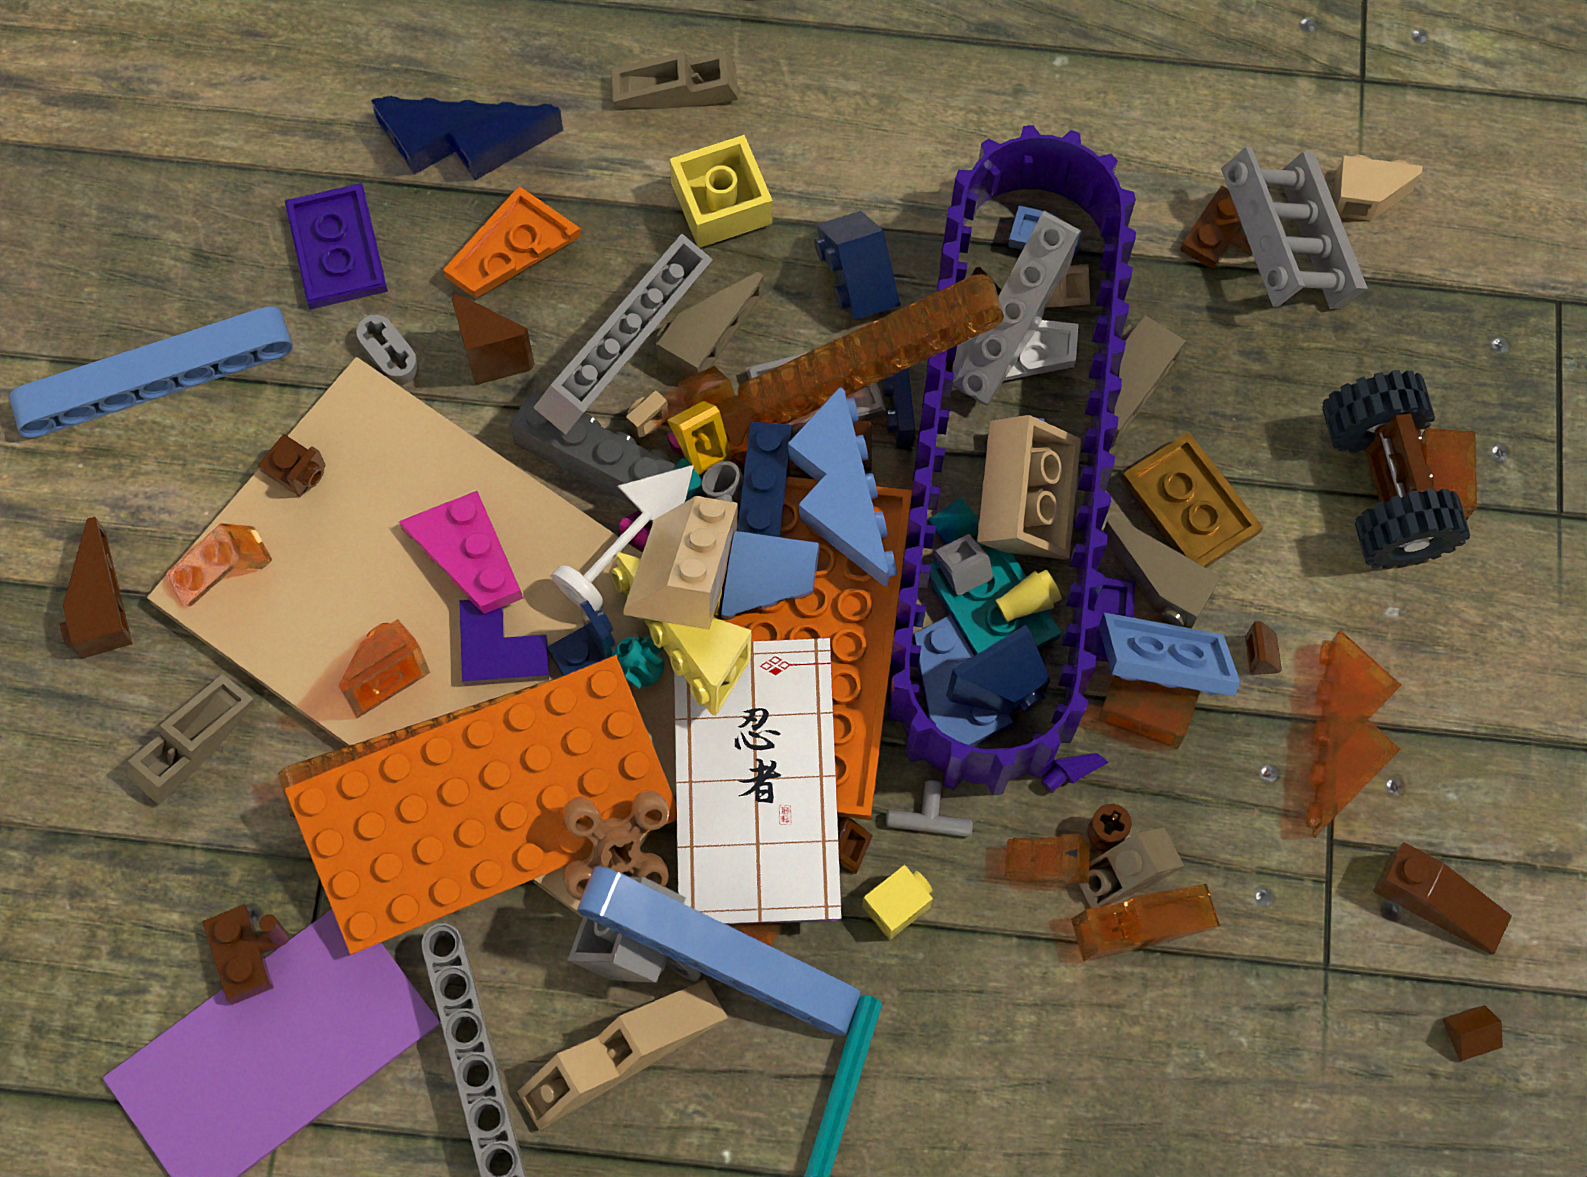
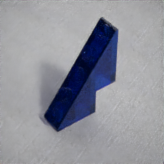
M384 96L371 100L376 121L414 175L455 152L476 181L563 131L561 110L559 107L551 104L528 106L517 105L512 102L489 104L478 103L473 100H462L460 102L439 101L434 98L410 100L400 99L395 96Z

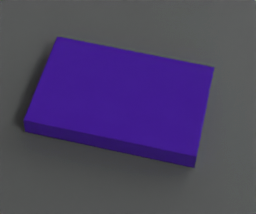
M362 183L284 200L309 310L388 292Z

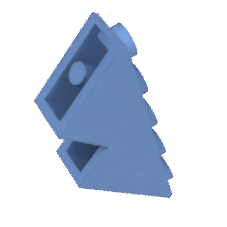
M840 387L788 443L789 460L818 482L799 503L800 520L887 588L889 586V577L897 576L896 564L892 550L884 552L881 538L887 536L885 519L882 511L874 512L871 500L878 498L873 473L865 474L862 461L868 460L864 436H856L853 423L859 422L854 397L846 398L845 390Z

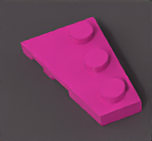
M478 491L399 521L401 529L410 539L413 538L423 548L425 554L449 575L451 581L483 614L523 599L520 587Z

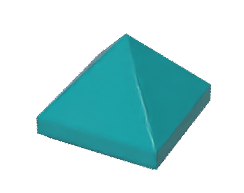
M961 497L928 519L930 525L936 526V533L946 545L967 534H970L973 539L978 536L979 519Z

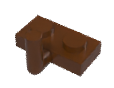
M1223 185L1220 186L1180 248L1181 252L1213 270L1231 244L1253 255L1246 234L1240 231L1242 224L1228 188Z
M245 904L202 921L226 1000L231 1005L274 988L263 953L281 947L289 940L288 932L275 916L267 914L260 919L259 926L265 933L257 936L250 911Z

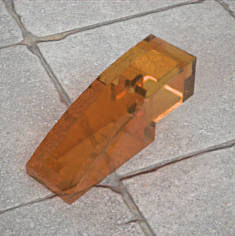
M1207 884L1132 897L1123 903L1086 909L1071 919L1083 961L1162 944L1220 926Z

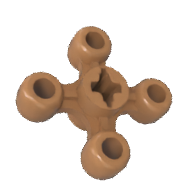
M647 790L636 795L632 801L631 813L624 820L620 818L603 820L596 805L586 797H576L567 802L563 810V820L566 828L577 837L590 838L593 843L592 852L587 859L573 861L564 871V884L568 893L573 898L581 900L595 866L609 868L619 873L630 871L632 877H645L665 887L669 878L666 864L660 856L654 853H643L639 848L640 838L647 830H657L664 826L668 820V805L659 793Z

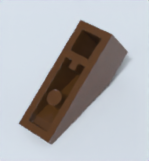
M96 517L86 520L63 603L66 621L60 623L62 637L66 646H73L82 658L133 644L107 534Z
M1405 842L1390 855L1373 892L1491 955L1496 952L1512 917L1511 914L1445 863Z

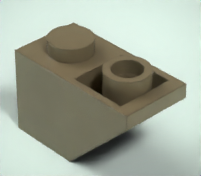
M1165 827L1134 834L1073 873L1092 911H1097L1156 884L1184 867V864Z

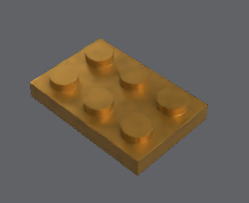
M1187 432L1122 473V482L1172 548L1205 568L1260 534L1263 529L1260 522L1190 432Z

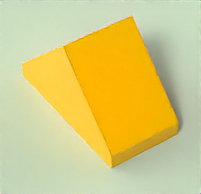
M702 401L667 420L685 458L691 465H694L693 469L699 476L706 473L714 464L732 459L720 411L715 405Z

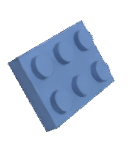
M1103 613L1099 629L1112 675L1130 681L1139 679L1156 682L1169 688L1184 687L1200 690L1208 695H1236L1240 680L1224 634Z

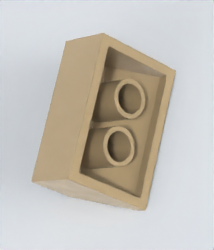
M1031 415L990 421L985 473L982 484L980 520L978 523V543L1005 553L1069 559L1081 438Z
M695 496L656 518L624 607V615L710 629L728 570L734 531H737L738 503Z

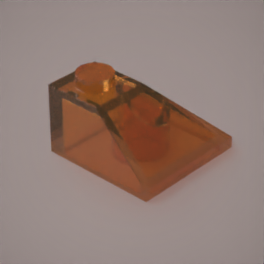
M399 619L390 624L382 623L374 627L368 633L367 638L360 642L339 684V688L355 717L358 719L430 674V670L419 644Z

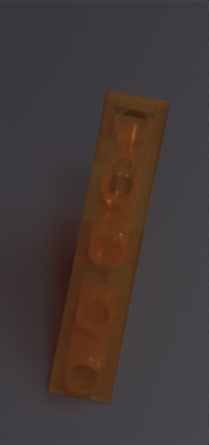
M1341 630L1334 636L1332 641L1323 640L1319 656L1320 665L1326 666L1325 678L1319 681L1316 693V704L1322 705L1321 720L1316 721L1313 732V745L1319 746L1318 761H1313L1310 770V786L1316 787L1315 802L1309 803L1306 816V826L1312 828V836L1315 838L1400 751V748L1369 720L1395 694L1401 684Z

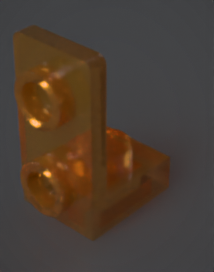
M220 523L167 572V577L182 605L192 606L232 569L262 570L272 561V558L254 526Z

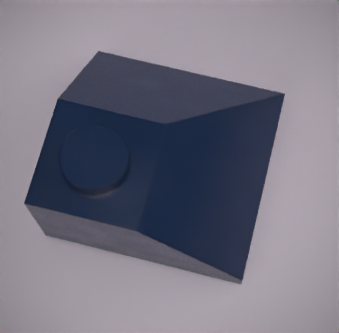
M1026 625L1022 626L954 668L946 692L949 701L1009 715L1020 708L1027 712L1039 705L1046 698L1044 693L1050 678L1029 628Z

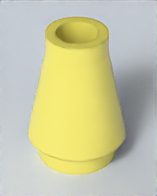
M1046 569L1040 573L1033 571L1004 596L996 599L995 602L1007 623L1019 617L1053 609L1054 603L1062 600V597L1052 576Z

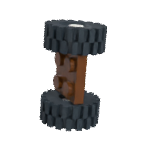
M1393 370L1388 375L1380 372L1375 373L1374 377L1366 379L1365 376L1356 379L1357 383L1352 385L1347 383L1340 387L1341 391L1330 393L1329 398L1324 399L1322 402V410L1332 446L1335 449L1338 448V451L1341 452L1349 449L1350 453H1357L1364 449L1380 500L1379 503L1374 505V509H1366L1362 512V516H1358L1355 519L1356 531L1367 566L1371 565L1372 568L1376 569L1381 566L1383 569H1391L1393 566L1398 568L1407 567L1411 563L1417 565L1424 563L1426 559L1431 558L1434 560L1440 558L1442 553H1451L1456 550L1455 547L1463 546L1466 543L1465 540L1470 538V531L1459 495L1455 491L1449 492V489L1442 488L1437 492L1433 489V473L1430 467L1426 466L1422 452L1420 429H1428L1431 426L1430 422L1435 420V414L1422 375L1419 373L1414 374L1413 371L1409 370L1402 374L1400 370Z

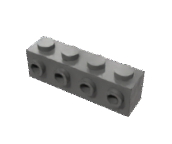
M532 391L510 423L516 445L635 506L633 502L619 489L618 485L675 470V464L666 454L658 450L647 451L638 446L636 441L629 435L620 431H616L615 434L601 427V424L594 417L586 413L580 417L565 435L533 408L542 396Z

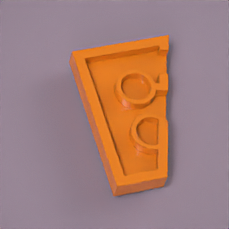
M519 186L443 269L444 276L476 299L582 236L581 228Z

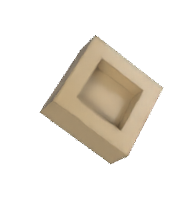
M656 390L647 398L641 397L635 401L629 408L626 416L628 434L639 444L669 418L667 400Z

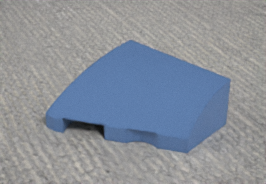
M734 531L724 590L722 619H733L737 613L760 606L762 610L776 606L780 600L786 598L795 600L812 595L819 560V543Z

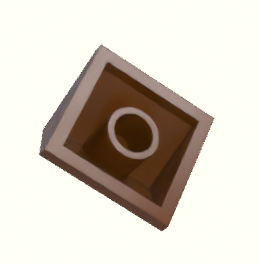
M455 293L452 303L475 385L531 371L535 363L528 328Z

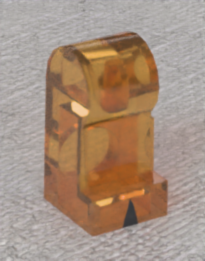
M1061 834V837L1039 839L1007 840L1005 876L1022 882L1088 884L1090 845L1079 834Z

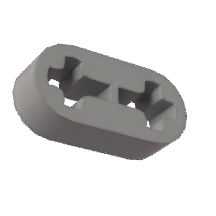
M369 315L363 318L356 329V335L362 350L378 370L397 385L411 382L419 371L418 361L413 349L384 316ZM372 330L382 333L385 344L381 346L375 338H370L368 333ZM394 353L399 361L406 362L407 367L402 370L397 366L393 367L390 355Z

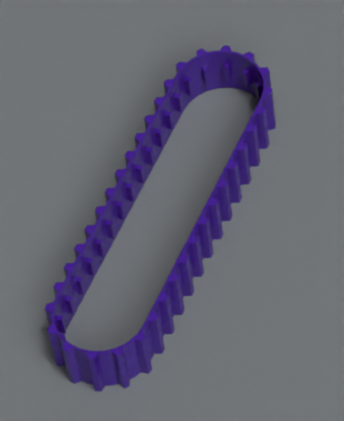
M1034 125L1023 126L1021 137L1010 139L1002 144L987 139L981 143L979 159L972 170H958L954 182L951 207L948 208L931 330V343L926 369L927 375L922 401V415L917 441L918 448L912 481L911 508L907 527L900 595L889 676L893 677L887 710L889 719L902 722L908 737L905 755L910 762L925 759L932 767L943 772V786L952 790L962 781H967L970 783L986 784L992 795L1004 794L1008 780L1019 778L1026 773L1038 779L1045 776L1050 770L1060 744L1072 742L1088 704L1083 695L1096 665V656L1089 653V649L1100 623V615L1093 612L1104 580V575L1098 572L1097 569L1107 546L1108 537L1101 529L1111 505V495L1106 493L1105 490L1115 463V456L1110 454L1109 451L1118 428L1119 417L1113 415L1122 388V379L1117 377V373L1126 345V341L1120 338L1129 313V304L1124 302L1132 278L1133 267L1129 266L1128 262L1135 243L1136 231L1129 228L1128 225L1136 199L1134 191L1121 189L1119 181L1114 174L1118 160L1112 154L1098 156L1091 149L1081 145L1080 133L1070 130L1061 138L1053 135H1040ZM1019 189H1040L1059 194L1078 204L1092 217L1100 229L1101 237H1103L1105 242L1099 270L1106 271V278L1101 280L1095 305L1103 306L1102 316L1097 318L1092 335V342H1099L1098 353H1094L1088 378L1096 379L1095 390L1090 391L1085 407V415L1092 416L1091 428H1087L1081 446V452L1088 453L1087 466L1082 468L1077 490L1085 491L1083 505H1079L1073 527L1081 529L1080 543L1075 544L1070 558V567L1077 568L1076 584H1071L1066 598V606L1073 607L1072 624H1067L1062 638V646L1069 647L1068 665H1063L1058 678V686L1065 687L1064 704L1058 703L1051 723L1055 725L1043 736L1038 732L1031 738L1030 743L1010 749H981L959 742L944 734L936 727L935 722L931 718L928 719L917 702L919 696L918 684L911 685L910 667H918L921 646L912 645L911 642L913 626L923 627L926 605L916 604L918 587L927 588L931 565L921 564L923 548L932 549L936 526L926 525L928 510L937 511L940 487L931 486L932 471H942L945 448L935 446L937 434L946 435L950 410L940 409L941 397L950 398L954 373L945 372L946 360L955 361L959 338L957 335H949L950 324L959 325L963 299L954 298L955 288H964L968 263L958 262L959 252L968 253L972 227L965 226L968 219L973 221L976 210L983 203L1002 193Z

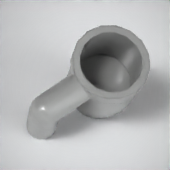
M724 461L714 464L704 474L702 488L711 499L738 503L737 519H739L744 476L735 463Z

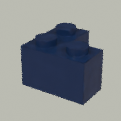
M862 211L816 224L819 238L814 239L815 249L820 261H825L830 271L836 272L839 285L834 287V295L841 310L845 309L857 320L900 306L883 229Z

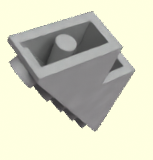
M1043 211L952 387L988 406L1039 327L1047 302L1069 270L1080 234L1079 229Z

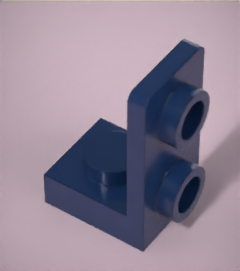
M588 600L580 604L584 626L547 646L548 652L562 676L612 657L611 647L616 645L611 634L613 627L605 612L601 608L594 611Z

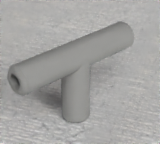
M928 780L924 784L921 814L888 810L886 814L885 825L891 828L966 837L972 835L973 822L970 819L939 816L942 784L936 780Z

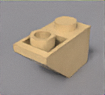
M1344 155L1334 179L1333 201L1339 217L1372 221L1412 193L1422 174L1423 166L1409 164L1402 160L1390 162L1370 159L1364 155Z

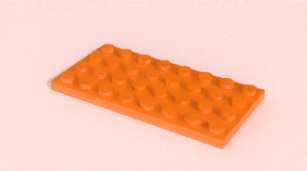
M787 476L781 538L819 543V560L813 594L795 600L786 598L780 600L776 606L763 610L761 606L735 614L733 619H723V621L752 630L751 642L830 638L837 816L871 820L912 490L876 486L878 498L871 499L874 512L882 511L887 536L882 537L881 540L884 552L892 550L897 570V576L889 577V586L885 588L800 520L799 503L818 482L814 479Z
M616 655L285 788L288 800L350 955L562 868L573 861L588 857L593 849V843L590 838L577 837L571 834L564 824V807L573 798L586 797L593 801L603 820L608 818L624 820L631 813L632 801L636 795L647 790L655 791L664 798L668 805L669 816L665 824L677 820L676 801Z

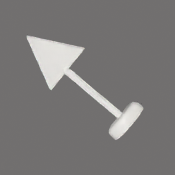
M694 465L618 485L619 489L633 502L642 514L584 576L574 568L566 565L558 567L551 574L555 584L572 602L580 607L581 603L588 600L594 611L602 608V596L592 582L617 556V553L621 552L649 521L653 524L656 518L685 502Z

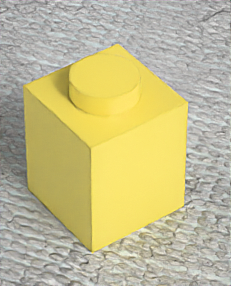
M904 865L864 896L862 908L886 937L891 940L930 909L933 900L930 893L933 890L920 872L915 871L912 874Z

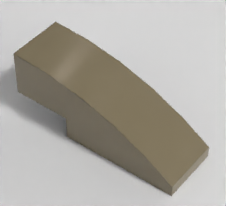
M683 51L612 68L613 103L616 106L682 108L738 100L736 65L727 51L689 59Z
M221 674L160 725V734L127 761V779L159 805L217 749L254 704V699L227 676Z

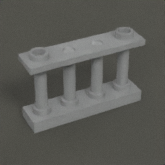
M1246 146L1221 168L1272 306L1279 307L1302 288H1321L1329 308L1342 309L1368 289L1314 152H1302L1282 170L1266 169L1259 167L1252 147ZM1267 185L1283 186L1289 203L1273 202ZM1280 219L1296 220L1302 237H1287ZM1293 253L1309 254L1316 272L1299 271Z

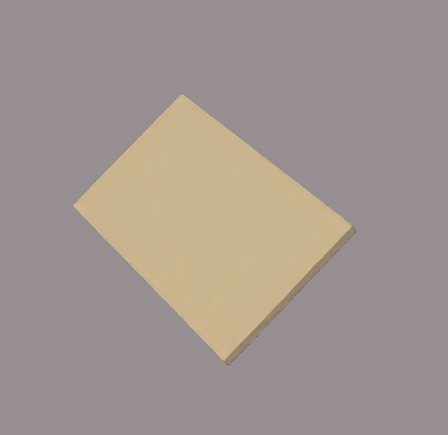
M356 357L288 435V437L305 448L309 449L313 446L320 451L326 466L318 484L311 489L308 488L299 497L261 472L259 468L147 597L155 608L360 757H364L563 677L548 652L550 680L464 686L462 682L459 600L469 599L451 581L449 575L425 554L423 548L413 538L410 539L401 529L400 520L478 491L523 596V599L504 606L505 637L546 634L548 646L584 626L581 608L559 589L553 581L551 574L558 567L566 565L574 568L584 576L619 537ZM629 543L621 550V553L641 559L643 554ZM617 556L592 582L602 596L603 606L601 609L605 612L613 627L611 634L616 645L611 647L612 654L617 645L627 637L635 639L639 635L643 639L647 636L652 638L649 627L643 619L638 620L636 617L624 615L627 597L624 592L619 593L615 589L610 575L611 569L617 567ZM663 648L658 654L665 663L664 671L660 678L649 687L641 685L637 689L632 685L629 688L676 801L674 670L670 657ZM652 831L646 832L642 835L639 842V848L643 845V843L646 841V839L649 837ZM568 865L531 880L583 918V915L577 911L580 900L573 898L568 893L564 884V871Z

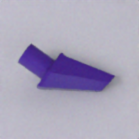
M1098 753L1054 759L1052 762L1054 769L1041 780V783L1049 792L1054 793L1065 781L1074 784L1078 779L1104 766L1108 762Z

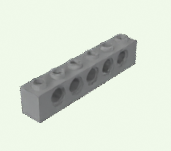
M681 234L554 380L533 408L566 435L713 259L686 236Z

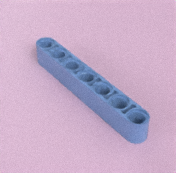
M263 307L19 386L9 393L8 398L19 435L26 438H36L279 359L291 352L293 343L282 311L277 307Z
M601 866L594 867L577 908L581 915L821 1030L836 1035H846L861 995L857 988L617 871Z

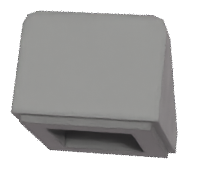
M970 534L933 551L935 560L957 595H962L993 578L989 556Z

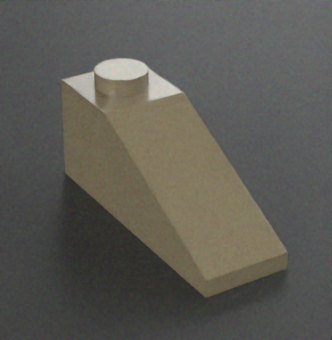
M755 272L681 311L671 324L665 323L655 339L658 362L699 385L763 296L764 275Z
M1144 315L1136 327L1130 324L1120 338L1126 341V345L1117 373V377L1122 379V388L1113 415L1119 417L1112 447L1116 445L1175 365L1186 340Z
M1110 515L1103 530V533L1108 535L1107 545L1130 578L1136 581V586L1152 609L1158 612L1167 624L1192 628L1213 594L1221 576L1119 518Z

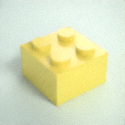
M745 135L670 159L671 184L697 247L701 248L772 224L773 200Z

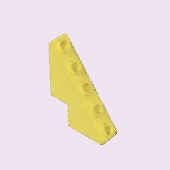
M618 552L617 567L610 571L611 580L615 589L619 593L624 592L628 598L641 559ZM722 589L710 629L636 617L638 620L643 619L647 624L655 645L658 648L663 647L667 652L675 673L678 676L683 675L690 684L695 701L699 705L704 704L710 714L717 716L751 660L752 630L719 620L722 614Z

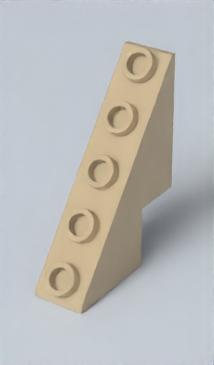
M701 981L620 1015L599 1036L556 1054L517 1092L540 1131L725 1021L728 1017L707 981Z

